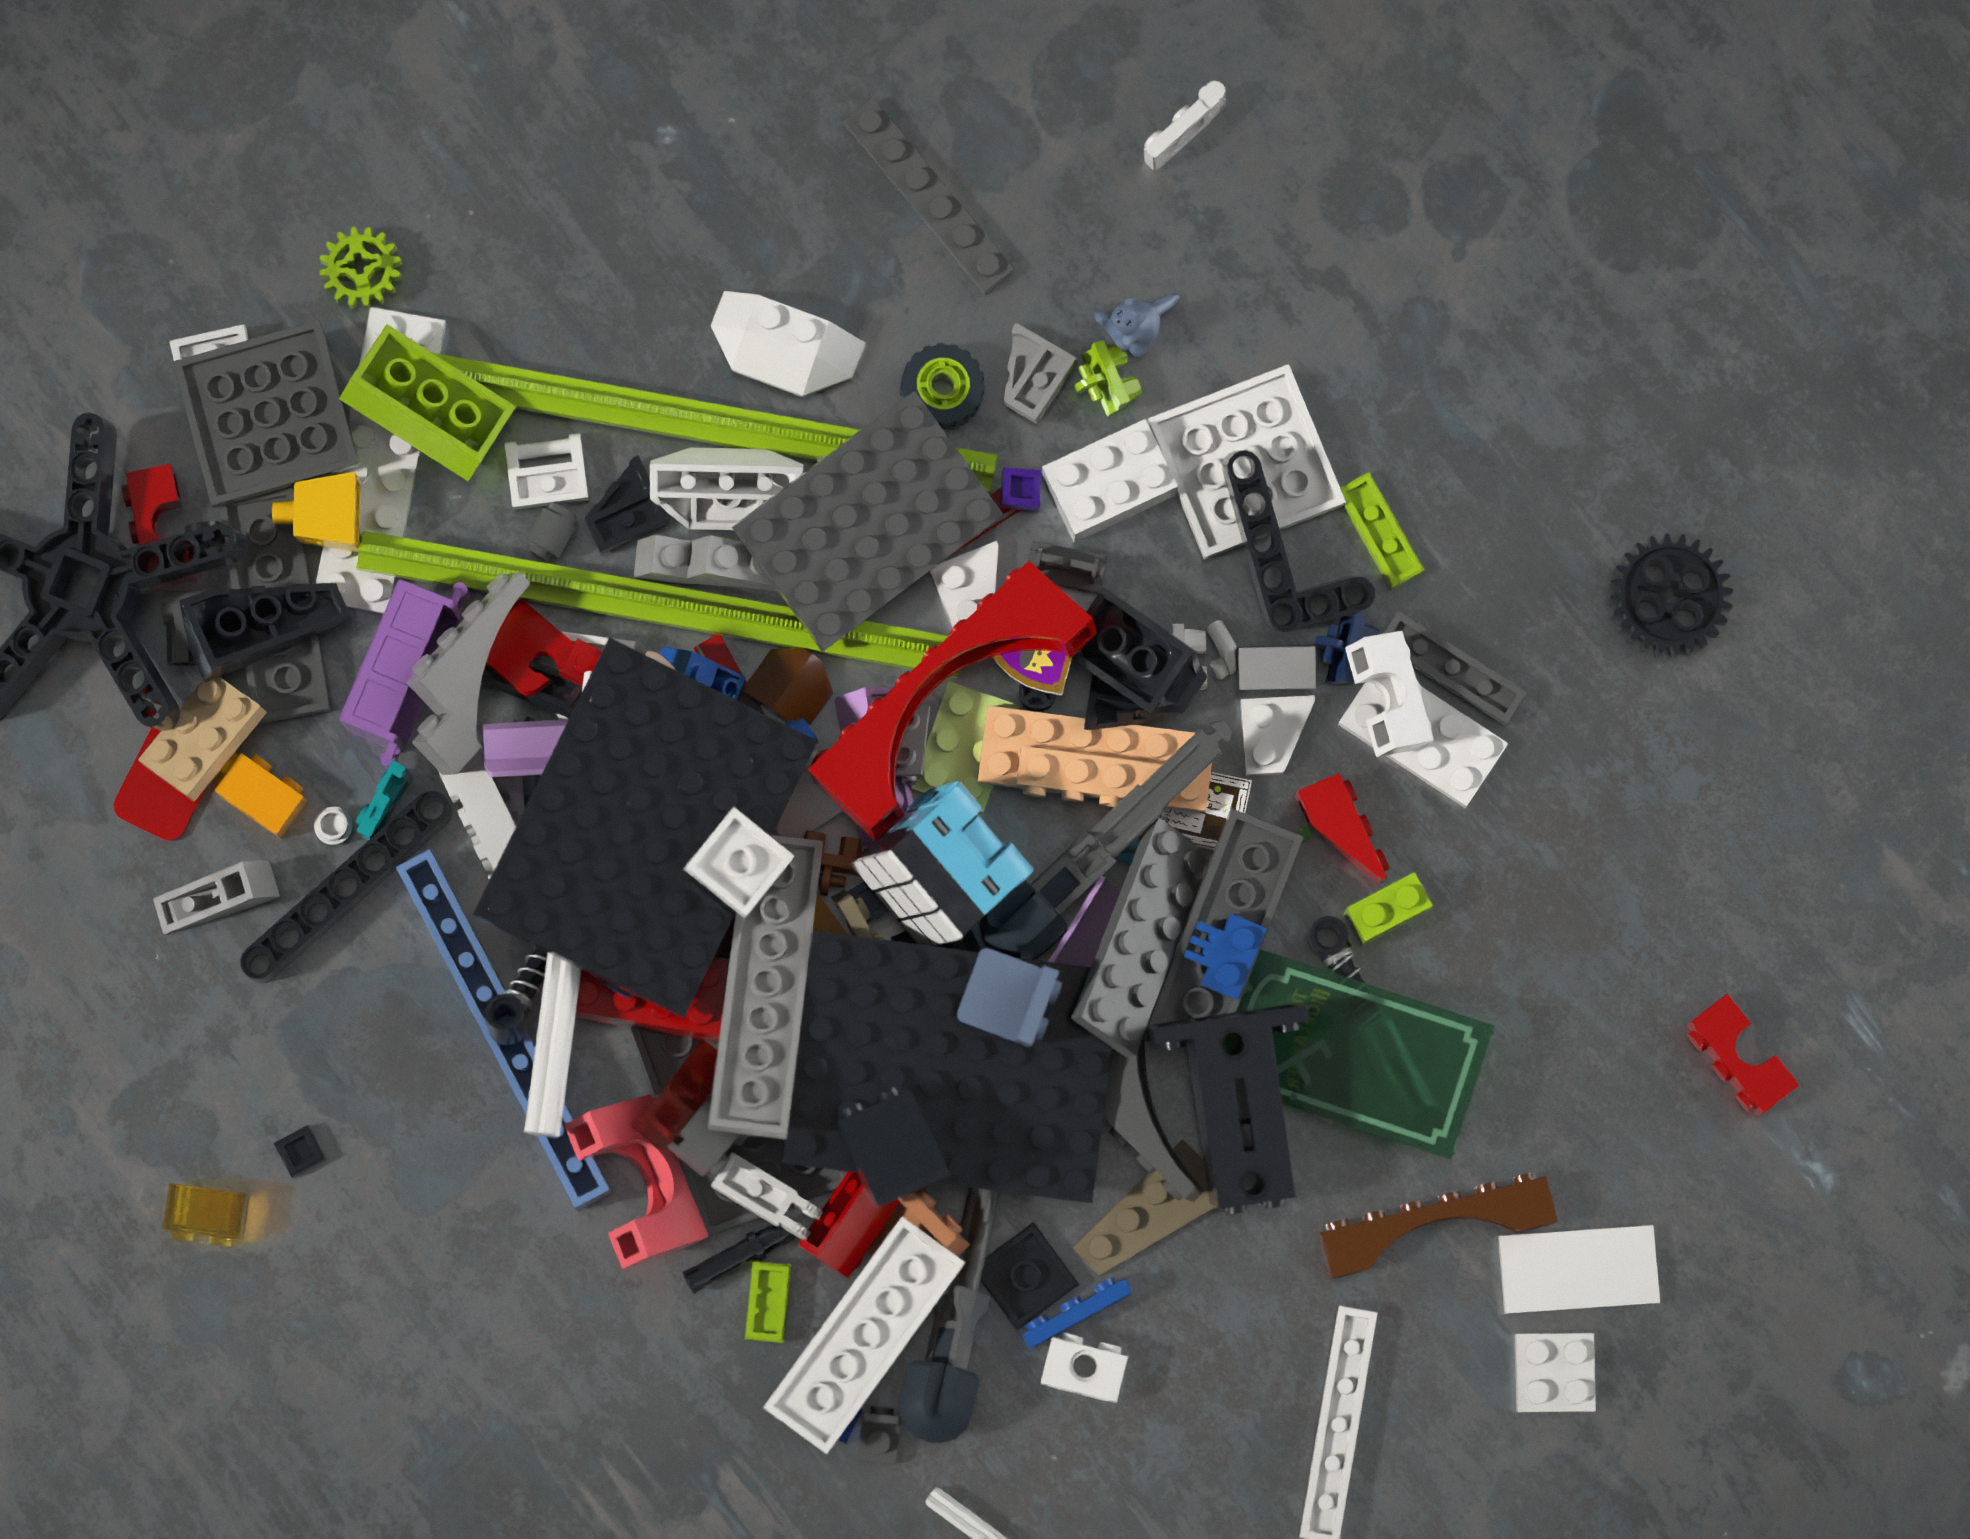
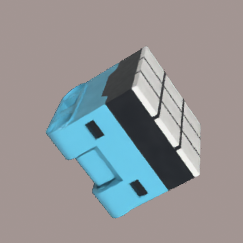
M959 780L931 788L919 796L907 808L904 817L879 841H873L850 863L919 945L933 946L959 940L1012 889L1027 879L1034 870L1012 842L1001 843L980 816L976 815L982 807Z

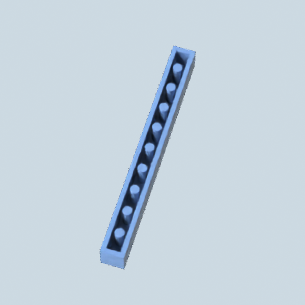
M429 849L400 864L396 869L527 1116L535 1045L528 1032H526V1035L520 1042L514 1045H502L492 1039L485 1018V1009L492 998L504 994L506 990L435 855ZM504 1016L498 1020V1023L508 1024L515 1017ZM564 1102L560 1137H537L575 1209L580 1211L612 1194V1191L594 1157L578 1161L564 1127V1124L574 1119Z

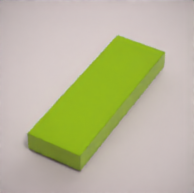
M1370 472L1340 487L1346 501L1343 507L1390 590L1424 573L1425 569Z

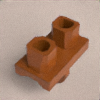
M806 831L803 839L823 841L820 870L823 873H819L818 884H821L820 895L828 896L830 886L845 888L846 877L832 875V872L860 877L850 863L862 853L861 839L847 836L841 837L839 854L836 855L824 853L826 834Z

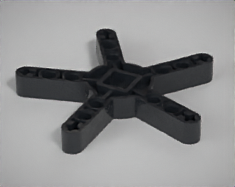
M93 413L81 414L72 425L63 529L49 534L36 547L0 533V570L22 579L23 597L29 610L26 617L0 647V688L2 689L0 692V719L5 716L68 638L82 642L91 641L137 720L147 727L159 731H167L177 724L180 718V709L128 620L137 607L141 589L236 563L246 554L247 540L240 531L224 524L207 526L130 549L117 539L109 536L117 431L110 421ZM99 428L98 434H92L90 438V433L97 431ZM96 462L97 470L95 475L87 479L85 474L86 468L89 464ZM92 500L94 504L93 511L90 515L84 517L82 513L83 506L87 501ZM225 537L230 538V542L226 543ZM225 544V550L217 548V546ZM194 545L195 555L191 561L185 563L183 560L184 550L188 546ZM18 549L20 553L19 560L15 565L10 566L9 556L12 551ZM158 555V568L149 573L147 569L148 561L151 557ZM77 560L102 569L86 608L62 599ZM38 635L39 645L37 649L29 652L28 642L30 638ZM120 639H124V652L116 657L114 655L115 643ZM13 664L15 674L10 681L6 682L4 671L9 665ZM142 670L144 673L143 684L135 689L132 684L133 677ZM153 703L162 706L158 710V714L160 716L158 719L153 717L157 713V709L155 708Z

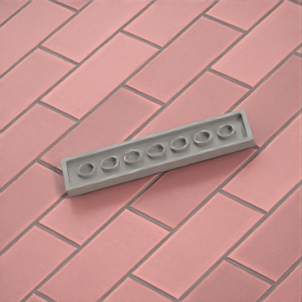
M772 835V838L793 854L794 858L745 918L736 912L708 1130L787 1139L823 841Z

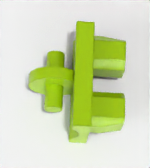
M1104 340L1093 343L1092 348L1081 355L1085 364L1079 367L1083 380L1076 383L1074 387L1078 394L1089 392L1093 403L1101 401L1107 417L1118 414L1129 402L1136 399L1142 393L1138 379L1134 376L1121 380L1117 368L1123 367L1128 361L1126 352L1122 351L1117 344L1106 345Z

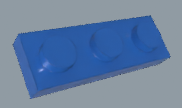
M1112 1277L1094 1287L1096 1295L1085 1301L1079 1295L1059 1306L1063 1313L1049 1320L1047 1315L1044 1314L1026 1324L1028 1332L1024 1333L1022 1338L1028 1349L1031 1350L1052 1337L1061 1334V1332L1072 1328L1132 1295V1290L1126 1279L1117 1283L1115 1278Z

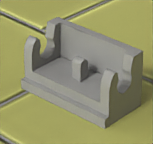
M1238 646L1237 679L1239 690L1316 688L1315 646Z

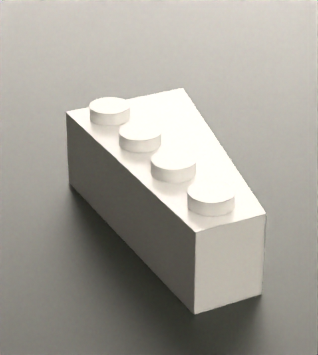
M481 747L458 774L442 775L439 771L438 773L453 804L457 808L459 817L473 842L475 851L490 880L520 819V815L517 810L510 813L504 802L510 795L502 778L497 777L493 779V777L488 776L482 762Z

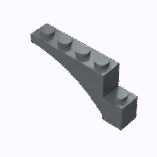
M1145 1030L1135 1056L1125 1057L1114 1048L1111 1049L1103 1117L1113 1126L1109 1133L1122 1146L1126 1147L1130 1143L1140 1153L1136 1160L1148 1172L1153 1174L1157 1170L1166 1179L1162 1185L1174 1198L1180 1201L1184 1197L1195 1202L1204 1190L1187 1172L1171 1148L1152 1102L1146 1072Z

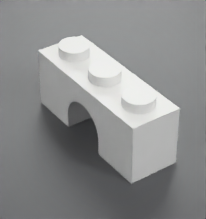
M1403 631L1364 637L1345 647L1355 684L1373 683L1382 690L1386 698L1385 711L1366 720L1376 757L1412 751L1433 741L1431 722L1426 715L1420 684L1415 677L1410 659V649L1405 642Z

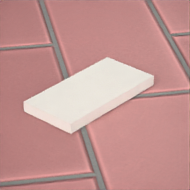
M1653 1225L1498 1236L1504 1314L1660 1303Z

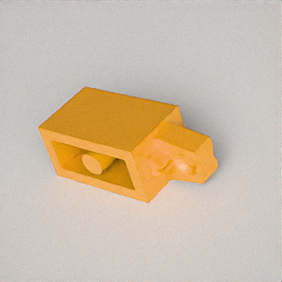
M234 752L214 779L219 783L214 791L221 798L282 839L308 803L304 796L301 795L304 788L286 775L281 781L269 773L273 766L258 755L254 754L249 759L242 753L239 755Z

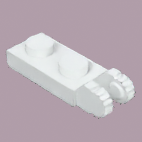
M1216 80L1207 83V86H1203L1199 90V100L1191 107L1188 105L1182 107L1174 115L1173 123L1163 132L1157 130L1148 138L1145 143L1144 158L1145 163L1153 171H1157L1206 127L1220 113L1221 109L1223 110V107L1226 106V87L1223 86V83Z
M734 1153L730 1154L728 1161L711 1185L713 1189L776 1227L780 1225L803 1240L808 1238L810 1232L802 1224L785 1216L791 1205L810 1218L819 1220L823 1213L818 1207L798 1196L796 1190Z

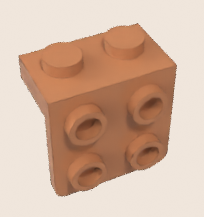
M921 1188L898 1198L903 1205L886 1222L882 1233L876 1237L867 1252L872 1257L901 1217L905 1218L957 1257L970 1244L959 1234L963 1228L949 1214L946 1213L942 1217L933 1208L937 1204L935 1199Z

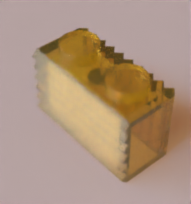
M169 1183L162 1230L171 1232L170 1239L193 1242L194 1235L210 1237L209 1245L232 1248L233 1241L243 1242L250 1196L245 1193Z

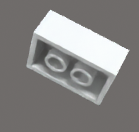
M1146 419L1042 466L1041 476L1074 543L1176 496L1178 491L1177 482Z

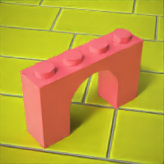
M651 1094L589 1111L564 1124L578 1161L603 1153H617L631 1161L643 1177L648 1192V1208L645 1216L608 1233L622 1269L684 1250L709 1237L676 1155L666 1147L670 1139Z

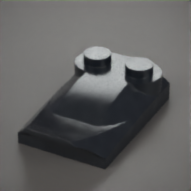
M1102 587L1086 611L1093 618L1097 634L1072 659L1152 715L1170 712L1184 713L1207 679L1196 650L1131 606L1126 600L1118 597L1107 588Z

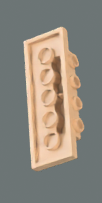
M987 706L977 783L1023 789V795L1043 798L1046 797V792L1061 794V800L1069 802H1084V797L1099 799V804L1102 806L1115 807L1136 785L1139 784L1141 786L1195 733L1140 725L1085 730V718ZM1212 763L1165 808L1205 813Z

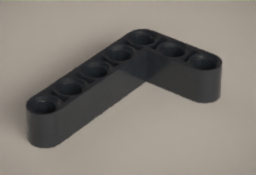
M1247 450L1229 453L1222 464L1223 475L1266 624L1274 630L1290 632L1369 608L1376 596L1375 588L1367 578L1360 576H1347L1303 590H1296L1261 462L1258 456ZM1240 456L1247 458L1251 464L1250 473L1244 478H1238L1233 472V463ZM1251 493L1256 494L1261 500L1260 510L1254 515H1249L1243 508L1244 498ZM1261 530L1267 531L1271 536V545L1264 552L1258 551L1253 544L1254 536ZM1271 567H1276L1282 576L1280 584L1275 588L1267 587L1264 582V574ZM1358 582L1364 589V597L1359 603L1352 604L1347 598V590L1351 584ZM1323 593L1328 600V607L1324 613L1317 615L1312 611L1310 602L1314 595ZM1281 604H1287L1292 611L1290 621L1284 625H1279L1274 619V611Z

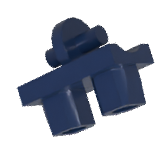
M1354 613L1353 616H1342L1339 626L1329 625L1327 637H1315L1314 645L1324 649L1321 662L1330 664L1326 682L1334 685L1355 683L1345 647L1364 637L1380 634L1378 628L1365 623L1367 616Z

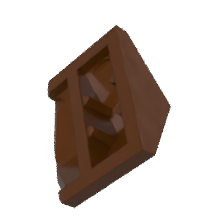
M804 648L771 649L741 690L742 693L785 723L789 720L795 722L802 717L809 726L833 695L822 660Z

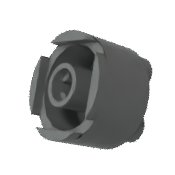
M702 1100L676 1131L675 1134L681 1138L678 1143L675 1144L673 1141H669L666 1145L671 1152L701 1177L707 1172L715 1176L728 1161L729 1157L724 1153L732 1143L740 1146L749 1136V1134L708 1130L711 1103L708 1100L706 1102Z

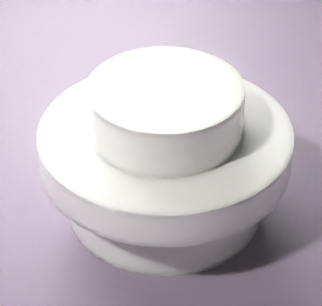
M328 807L320 811L316 816L314 830L317 837L325 844L339 845L350 837L353 830V822L350 815L344 809Z

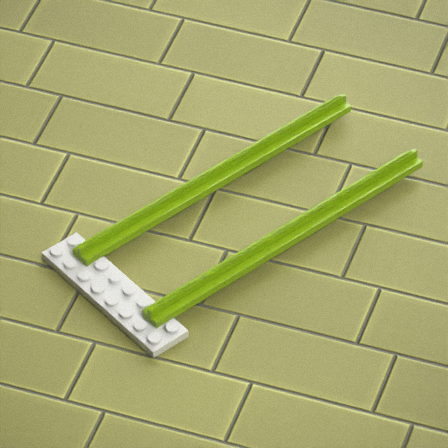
M374 307L370 308L360 358L361 363L385 325L388 324L516 406L515 409L731 448L767 449L787 458L817 463V457L827 456L860 431L853 428L443 355L440 352L446 327L445 320ZM350 408L348 422L361 467L339 472L338 474L355 472L361 480L360 543L358 552L323 547L316 584L336 583L347 609L383 615L394 591L396 577L453 587L456 583H464L468 590L489 593L487 586L501 573L521 572L530 582V585L518 598L521 600L776 646L804 648L810 652L913 670L922 662V658L929 648L934 645L939 646L948 637L936 633L863 621L825 651H821L790 607L404 538L421 451L354 408ZM956 447L988 494H990L997 455ZM958 672L950 677L957 678Z

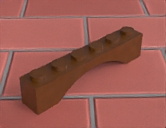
M1535 1172L1512 1177L1513 1185L1499 1188L1498 1182L1495 1181L1476 1186V1194L1461 1197L1460 1191H1455L1437 1196L1439 1201L1437 1204L1424 1207L1423 1201L1419 1200L1400 1205L1401 1213L1386 1216L1385 1209L1362 1215L1364 1222L1349 1225L1348 1219L1325 1224L1326 1231L1321 1232L1318 1237L1329 1280L1369 1270L1381 1253L1395 1240L1413 1229L1433 1222L1451 1219L1480 1220L1499 1225L1514 1233L1555 1224L1558 1222L1547 1178L1545 1176L1536 1179Z

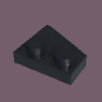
M639 455L631 459L629 466L617 481L610 485L604 497L593 506L584 518L601 555L670 523L665 510L650 499V478Z
M1092 675L1084 724L1085 730L1163 721L1164 713L1150 714L1102 679Z

